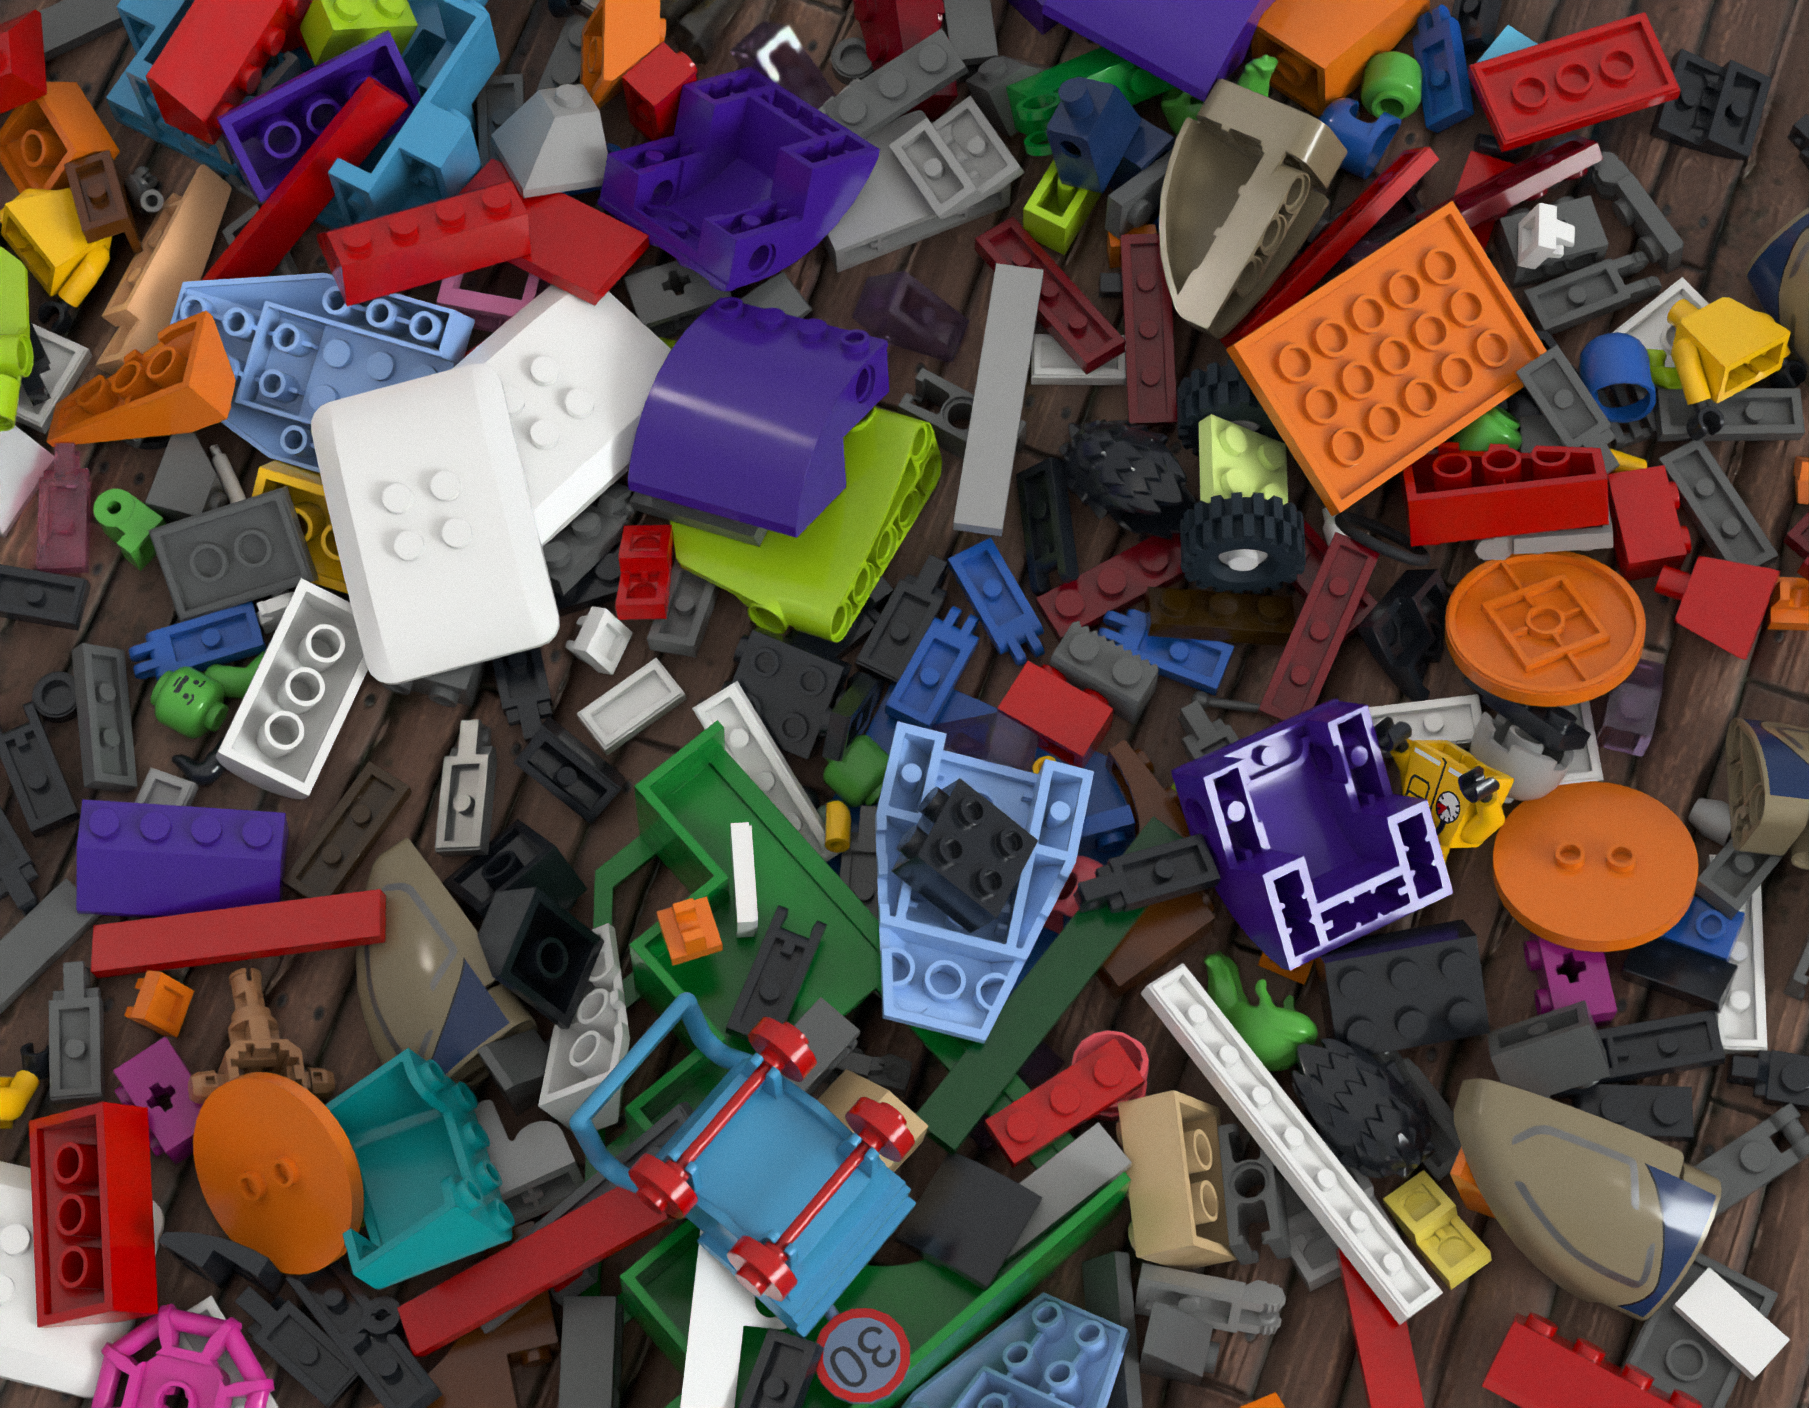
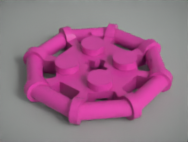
M174 1304L160 1306L158 1314L152 1316L114 1343L107 1342L102 1348L101 1353L104 1355L91 1408H172L166 1405L169 1395H177L180 1387L185 1390V1398L189 1400L187 1408H231L233 1398H246L244 1408H266L269 1393L275 1390L274 1381L267 1378L241 1332L242 1323L234 1317L224 1320L179 1310ZM180 1332L210 1338L202 1353L179 1348ZM159 1338L162 1349L155 1353L158 1355L147 1362L142 1361L138 1363L132 1355ZM226 1350L244 1381L230 1384L228 1373L217 1362ZM123 1371L129 1374L122 1405L121 1407H113Z

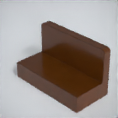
M110 150L64 164L82 232L87 243L89 244L125 232L133 253L143 252L126 188Z

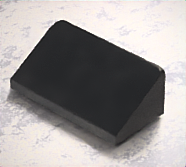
M550 717L541 725L513 762L590 824L594 822L619 793L625 782V777Z
M1656 938L1646 944L1632 948L1624 961L1621 973L1625 981L1708 1010H1714L1720 1014L1738 965Z

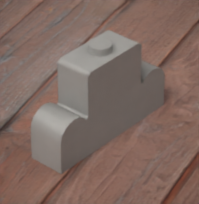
M917 110L896 118L865 138L866 141L880 149L878 160L852 206L822 241L838 273L1010 206V184L973 206L940 220L889 147L892 142L927 118L923 111Z
M483 1100L478 1103V1107L474 1110L479 1124L483 1127L490 1140V1146L487 1147L491 1163L496 1167L502 1178V1185L499 1189L503 1202L508 1206L514 1217V1226L554 1209L585 1183L565 1136L557 1124L550 1121L531 1123L520 1130L514 1141H510L491 1100Z

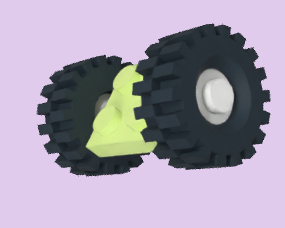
M1227 360L1226 366H1220L1217 362L1207 364V371L1197 368L1191 372V378H1183L1180 382L1181 388L1178 387L1177 389L1179 440H1182V446L1186 450L1192 448L1193 455L1199 457L1200 502L1194 504V510L1188 509L1184 513V519L1180 521L1182 573H1185V578L1189 582L1196 580V586L1203 590L1212 586V591L1215 592L1232 590V593L1243 594V591L1252 590L1253 594L1264 593V588L1270 587L1275 591L1283 588V581L1291 584L1297 580V574L1302 575L1305 570L1304 565H1306L1303 514L1301 511L1296 512V506L1293 503H1288L1286 451L1289 448L1233 360Z

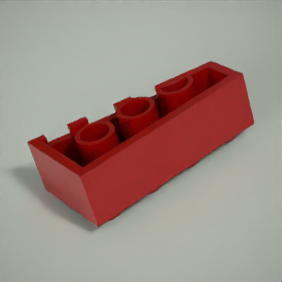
M1443 442L1438 446V449L1431 450L1400 472L1401 491L1411 547L1609 525L1608 477L1601 448L1536 445L1531 453H1522L1509 448V444H1489L1488 451L1460 450L1459 442Z

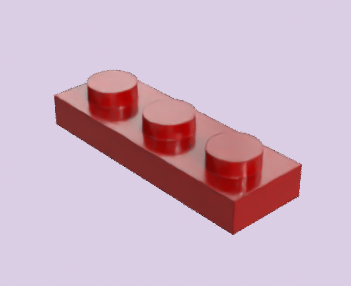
M1114 1038L986 1119L984 1126L1011 1167L1014 1168L1143 1086L1145 1080L1118 1040Z

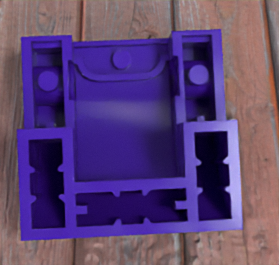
M1046 0L1041 13L1204 102L1217 79L1226 80L1243 62L1260 17L1276 0Z
M747 67L682 85L673 136L608 153L598 205L614 215L615 219L649 235L650 245L660 247L674 256L679 265L693 269L709 280V285L714 289L725 292L733 291L738 287L760 281L780 272L812 250L838 224L852 206L878 160L880 149L754 68Z
M720 297L685 330L669 352L654 380L636 430L628 473L629 490L797 538L846 488L843 437L889 392L888 340L869 336L866 331L859 329L845 330L830 326L821 319H803L787 315L778 308L764 309L745 304L736 297Z
M1336 698L1331 699L1171 770L1190 835H1203L1221 880L1215 886L1217 893L1249 938L1282 969L1290 971L1453 894L1428 800L1393 794L1370 710L1366 704L1342 702Z

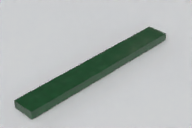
M1153 816L1123 855L1179 840L1183 837ZM1108 905L1104 908L1080 913V910L1076 912L1006 1000L985 1043L974 1041L916 1113L928 1125L926 1132L928 1138L952 1156L1149 906L1124 913L1123 911L1111 913Z

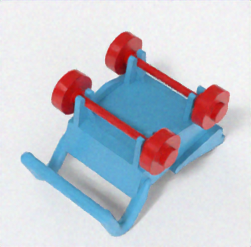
M689 992L681 993L571 1116L569 1121L570 1128L588 1161L602 1176L614 1185L636 1193L638 1198L657 1214L661 1215L665 1211L677 1219H684L685 1217L703 1231V1234L697 1239L698 1244L723 1264L742 1286L754 1294L799 1338L805 1339L915 1207L916 1202L908 1196L911 1189L905 1185L906 1182L890 1170L879 1158L880 1154L891 1161L900 1162L914 1146V1137L905 1126L907 1124L906 1119L897 1109L886 1102L879 1104L868 1097H860L845 1115L847 1123L855 1132L853 1133L823 1104L785 1077L801 1082L817 1064L813 1052L807 1046L809 1044L808 1039L792 1024L788 1022L782 1024L770 1017H763L748 1034V1040L757 1052L752 1055L730 1048L721 1042L710 1030L695 996ZM682 1018L695 1046L712 1062L730 1071L655 1157L644 1153L629 1168L618 1161L607 1150L592 1119Z

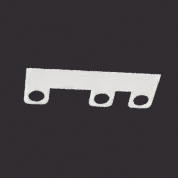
M700 1244L698 1246L680 1408H734L743 1326L785 1329L787 1326L777 1316L769 1318L760 1314L756 1308L755 1295L742 1286L736 1277Z

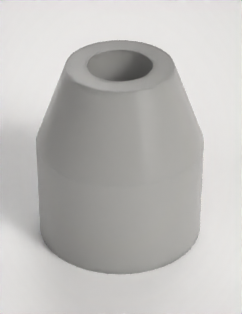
M1699 798L1694 804L1688 820L1702 836L1725 846L1731 839L1729 804L1722 800Z

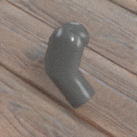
M145 166L138 167L133 175L128 174L124 186L135 209L141 214H150L162 208L164 199L159 191L153 189L157 186L158 178L156 175H151L148 172L149 169Z

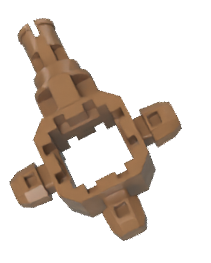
M246 968L232 972L229 976V984L232 989L235 1011L231 1015V1024L228 1027L230 1047L225 1052L217 1073L215 1070L197 1072L190 1076L188 1081L189 1099L195 1103L203 1104L215 1089L238 1077L239 1069H244V1073L247 1074L262 1072L263 1068H269L270 1073L278 1074L297 1082L319 1100H325L332 1096L335 1090L333 1072L325 1068L308 1067L305 1071L301 1049L288 1039H280L278 1021L272 1017L271 1010L264 1004L261 972L258 969L250 968L251 980H247Z

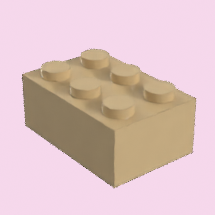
M1175 1090L1118 1103L1120 1120L1116 1123V1135L1124 1154L1132 1162L1131 1167L1125 1173L1131 1179L1126 1193L1130 1201L1132 1222H1130L1128 1227L1130 1243L1136 1251V1257L1183 1271L1237 1260L1229 1247L1218 1135V1126L1221 1125L1219 1107Z

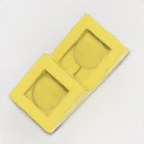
M1422 1170L1383 1198L1384 1205L1399 1227L1450 1290L1492 1261L1490 1250L1458 1216L1455 1203L1425 1170Z

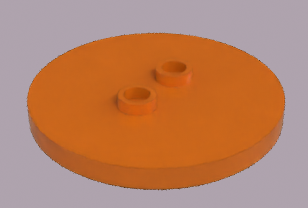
M1570 551L1546 552L1543 554H1514L1513 552L1505 560H1487L1475 567L1460 580L1454 588L1446 608L1445 639L1455 664L1464 675L1480 688L1515 703L1541 707H1557L1595 699L1617 687L1632 673L1641 658L1646 632L1645 613L1642 603L1631 585L1607 565L1585 555Z
M1589 781L1558 785L1556 789L1546 796L1535 800L1523 801L1514 808L1506 817L1504 824L1497 833L1493 848L1492 874L1496 891L1505 908L1530 932L1551 943L1570 949L1590 952H1611L1646 944L1675 926L1684 916L1693 900L1699 864L1695 843L1689 831L1677 815L1655 798L1630 787L1608 782Z
M253 1072L238 1076L219 1086L208 1096L196 1119L193 1137L194 1163L204 1198L213 1216L233 1242L251 1248L268 1257L280 1272L286 1274L301 1275L313 1273L342 1257L347 1252L342 1234L350 1228L359 1233L364 1211V1189L360 1167L352 1145L330 1110L314 1094L297 1082L268 1072Z

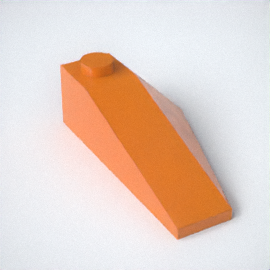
M205 310L169 325L158 333V340L160 342L143 354L134 349L124 356V365L116 373L107 379L99 374L58 402L54 409L46 442L52 447L184 434L192 433L226 420L231 410L236 379L213 316Z

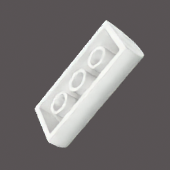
M302 578L299 580L216 754L218 762L227 770L257 787L284 797L305 799L310 795L368 671L350 602Z

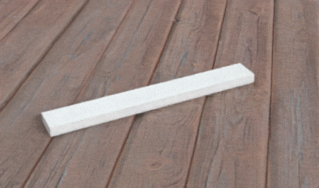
M1182 963L1148 984L1140 994L1398 1324L1401 1325L1437 1299L1443 1293L1185 964Z

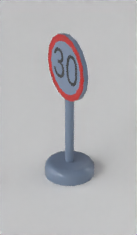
M832 1305L825 1314L829 1322L821 1329L816 1343L824 1348L816 1369L822 1386L835 1398L851 1404H873L891 1396L904 1382L910 1367V1344L903 1328L888 1314L872 1308L850 1309L840 1314L836 1307Z

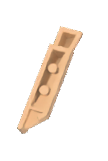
M205 164L200 165L196 169V173L183 197L173 193L163 203L162 208L156 214L141 242L143 252L134 255L102 314L105 320L113 326L119 327L95 365L103 372L113 375L124 365V356L134 349L143 354L159 343L158 333L170 325L182 283L201 281L232 190L225 180Z

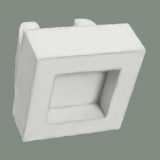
M1538 203L1518 223L1517 266L1536 269L1547 258H1561L1564 254V246H1574L1575 227L1557 220V206Z
M592 606L588 615L578 618L576 624L581 627V630L575 641H567L566 648L578 659L592 666L598 673L613 675L633 632L606 608Z

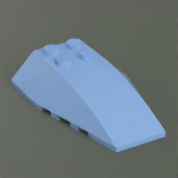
M897 721L875 814L882 1018L984 1044L1076 863L1094 771L1048 759L1044 760L1038 774L943 750L946 733ZM959 778L1038 840L998 918L972 933H969L891 872L901 854L897 850L898 843L911 827L918 824L922 816L918 808L923 799L933 788L939 787L943 789Z

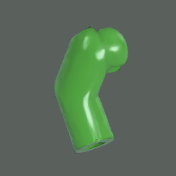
M262 651L246 668L214 664L209 666L204 674L223 685L225 697L243 699L265 652Z

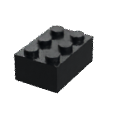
M1463 919L1358 938L1315 959L1326 1038L1338 1040L1349 1047L1351 1044L1369 1055L1490 1033L1477 935Z

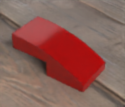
M628 525L623 527L618 556L621 574L615 603L618 620L667 618L672 570V525Z

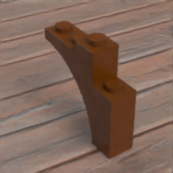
M1125 739L1109 749L1105 767L1116 781L1126 804L1130 805L1135 821V838L1153 816L1183 838L1191 836L1178 794L1171 787L1164 789L1153 776L1155 769L1147 755L1139 748L1133 750ZM1201 890L1149 905L1095 974L1115 1000L1211 932L1216 917L1213 914L1215 907L1209 896Z
M530 1221L512 1227V1240L484 1250V1260L510 1246L533 1227L535 1222ZM548 1289L535 1296L494 1331L485 1334L481 1327H478L458 1338L445 1357L428 1373L443 1395L426 1408H521L513 1364L521 1362L524 1368L541 1366L553 1360L552 1354L561 1353L562 1341L551 1290ZM378 1403V1404H376V1405H373V1406H370V1407H367V1408H384V1407L382 1406L381 1403Z

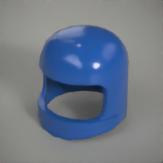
M1350 98L1334 100L1324 109L1318 120L1322 121L1334 132L1348 151L1339 168L1366 180L1395 136L1402 120L1384 112L1376 122L1366 123L1356 119L1359 109L1358 101Z
M1616 332L1597 336L1587 343L1579 357L1580 379L1608 421L1628 423L1640 420L1648 415L1656 404L1655 384L1651 378L1648 351L1642 342L1627 333ZM1627 383L1639 385L1648 391L1643 399L1634 404L1609 408L1601 404L1597 390L1613 384Z

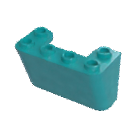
M407 1048L325 1105L346 1133L355 1152L363 1181V1217L370 1241L351 1228L342 1234L353 1275L371 1287L380 1290L512 1240L513 1233L511 1227L515 1225V1220L510 1209L503 1202L499 1187L502 1185V1178L490 1161L487 1147L490 1146V1140L483 1127L479 1124L474 1110L478 1107L477 1099L464 1082L455 1083L445 1075L442 1068L434 1060L429 1059L426 1061L410 1048Z

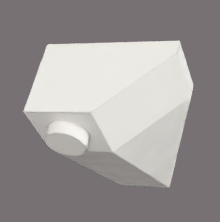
M609 923L592 929L595 934L604 940V943L569 1029H561L554 1024L538 1107L570 1130L569 1121L571 1116L629 1052L630 1035L615 928ZM625 1083L592 1119L596 1130L618 1123Z

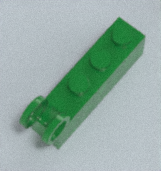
M1104 47L1097 48L1006 86L1015 130L1027 135L1024 139L1025 150L1027 154L1032 156L1052 155L1049 143H1038L1048 140L1046 134L1047 125L1061 101L1058 90L1061 84L1068 79L1083 77L1113 84L1119 88L1131 106L1175 88L1170 83Z

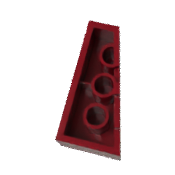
M852 0L854 15L857 21H859L866 43V54L872 63L874 71L938 31L942 26L943 14L945 13L943 0ZM956 80L901 116L921 110L929 121H936L958 96Z

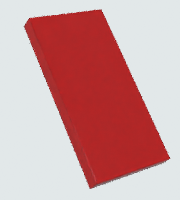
M1645 12L1471 64L1467 73L1501 152L1678 99L1681 91Z
M492 158L458 194L496 183L513 182L503 163ZM515 186L528 212L531 254L507 262L594 306L649 248V235L562 192L522 198Z

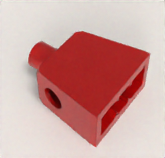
M1698 556L1692 574L1664 564L1654 592L1681 602L1674 620L1676 623L1734 656L1747 660L1781 571L1768 567Z

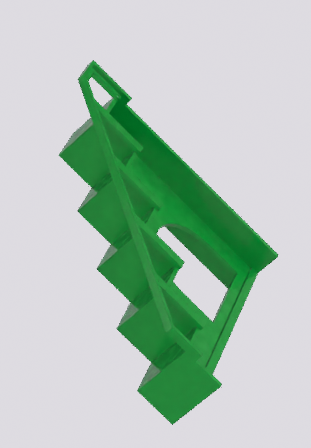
M718 720L634 786L639 836L595 870L593 929L607 923L612 926L613 890L658 856L691 893L685 900L690 898L696 900L707 896L722 941L723 951L672 966L659 923L656 922L629 944L633 972L622 980L626 1011L644 998L660 1017L678 995L689 992L695 996L710 1030L721 1042L730 1048L752 1055L757 1053L749 1042L727 1034L725 1031L778 905L789 909L788 917L782 928L810 938L812 927L817 920L827 924L819 947L788 1017V1023L794 1026L820 997L843 1016L847 1015L874 991H877L882 997L879 921L725 750L724 726ZM749 822V826L752 825L758 928L755 937L737 938L730 827L731 823ZM682 1018L671 1031L691 1054L625 1107L628 1129L606 1147L614 1157L620 1154L679 1103L687 1101L695 1111L730 1071L712 1062L695 1046ZM907 1025L948 1072L951 1071L974 1042ZM1016 1075L987 1111L986 1115L990 1118L1031 1090ZM606 1127L597 1130L604 1145ZM1068 1133L1027 1160L1037 1170L1075 1139ZM585 1155L586 1182L598 1171L591 1165ZM1123 1172L1008 1263L1005 1261L986 1291L944 1265L938 1268L927 1260L896 1266L866 1265L833 1305L840 1314L850 1309L872 1308L888 1314L903 1328L910 1344V1367L905 1380L891 1396L873 1404H851L835 1398L824 1388L815 1371L802 1408H896L914 1390L928 1381L1112 1222L1121 1210L1131 1182L1129 1176ZM689 1219L619 1276L622 1293L617 1296L618 1304H623L624 1326L634 1319L683 1378L699 1246L697 1239L700 1237V1229ZM601 1261L598 1267V1281L584 1290L581 1296H600ZM755 1296V1304L759 1313L765 1317H775L776 1315ZM825 1315L806 1336V1340L816 1343L821 1329L829 1322ZM743 1326L734 1408H739L764 1339L770 1328ZM788 1327L785 1329H775L798 1337ZM682 1393L664 1408H680Z

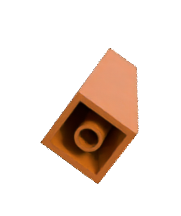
M1276 0L1260 17L1251 40L1252 60L1260 58L1265 54L1275 57L1278 60V65L1271 76L1269 85L1320 117L1330 103L1334 100L1345 98L1361 84L1362 75L1369 60L1377 54L1391 51L1417 23V18L1430 9V0Z

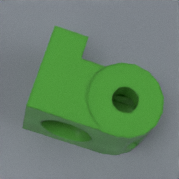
M113 488L100 494L93 507L97 522L105 535L117 543L126 560L141 571L156 555L148 530L165 525V520L123 489Z

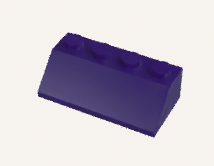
M388 30L217 117L226 145L247 187L260 203L270 197L368 76L402 96L409 105L381 140L399 132L421 100V96Z
M82 799L77 839L76 911L80 914L156 918L281 902L284 887L282 880L285 877L289 838L286 813Z

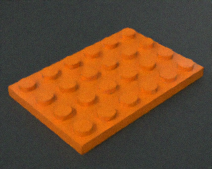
M1453 201L1442 206L1226 349L1331 516L1341 513L1523 388V384L1515 374L1516 371L1547 351Z

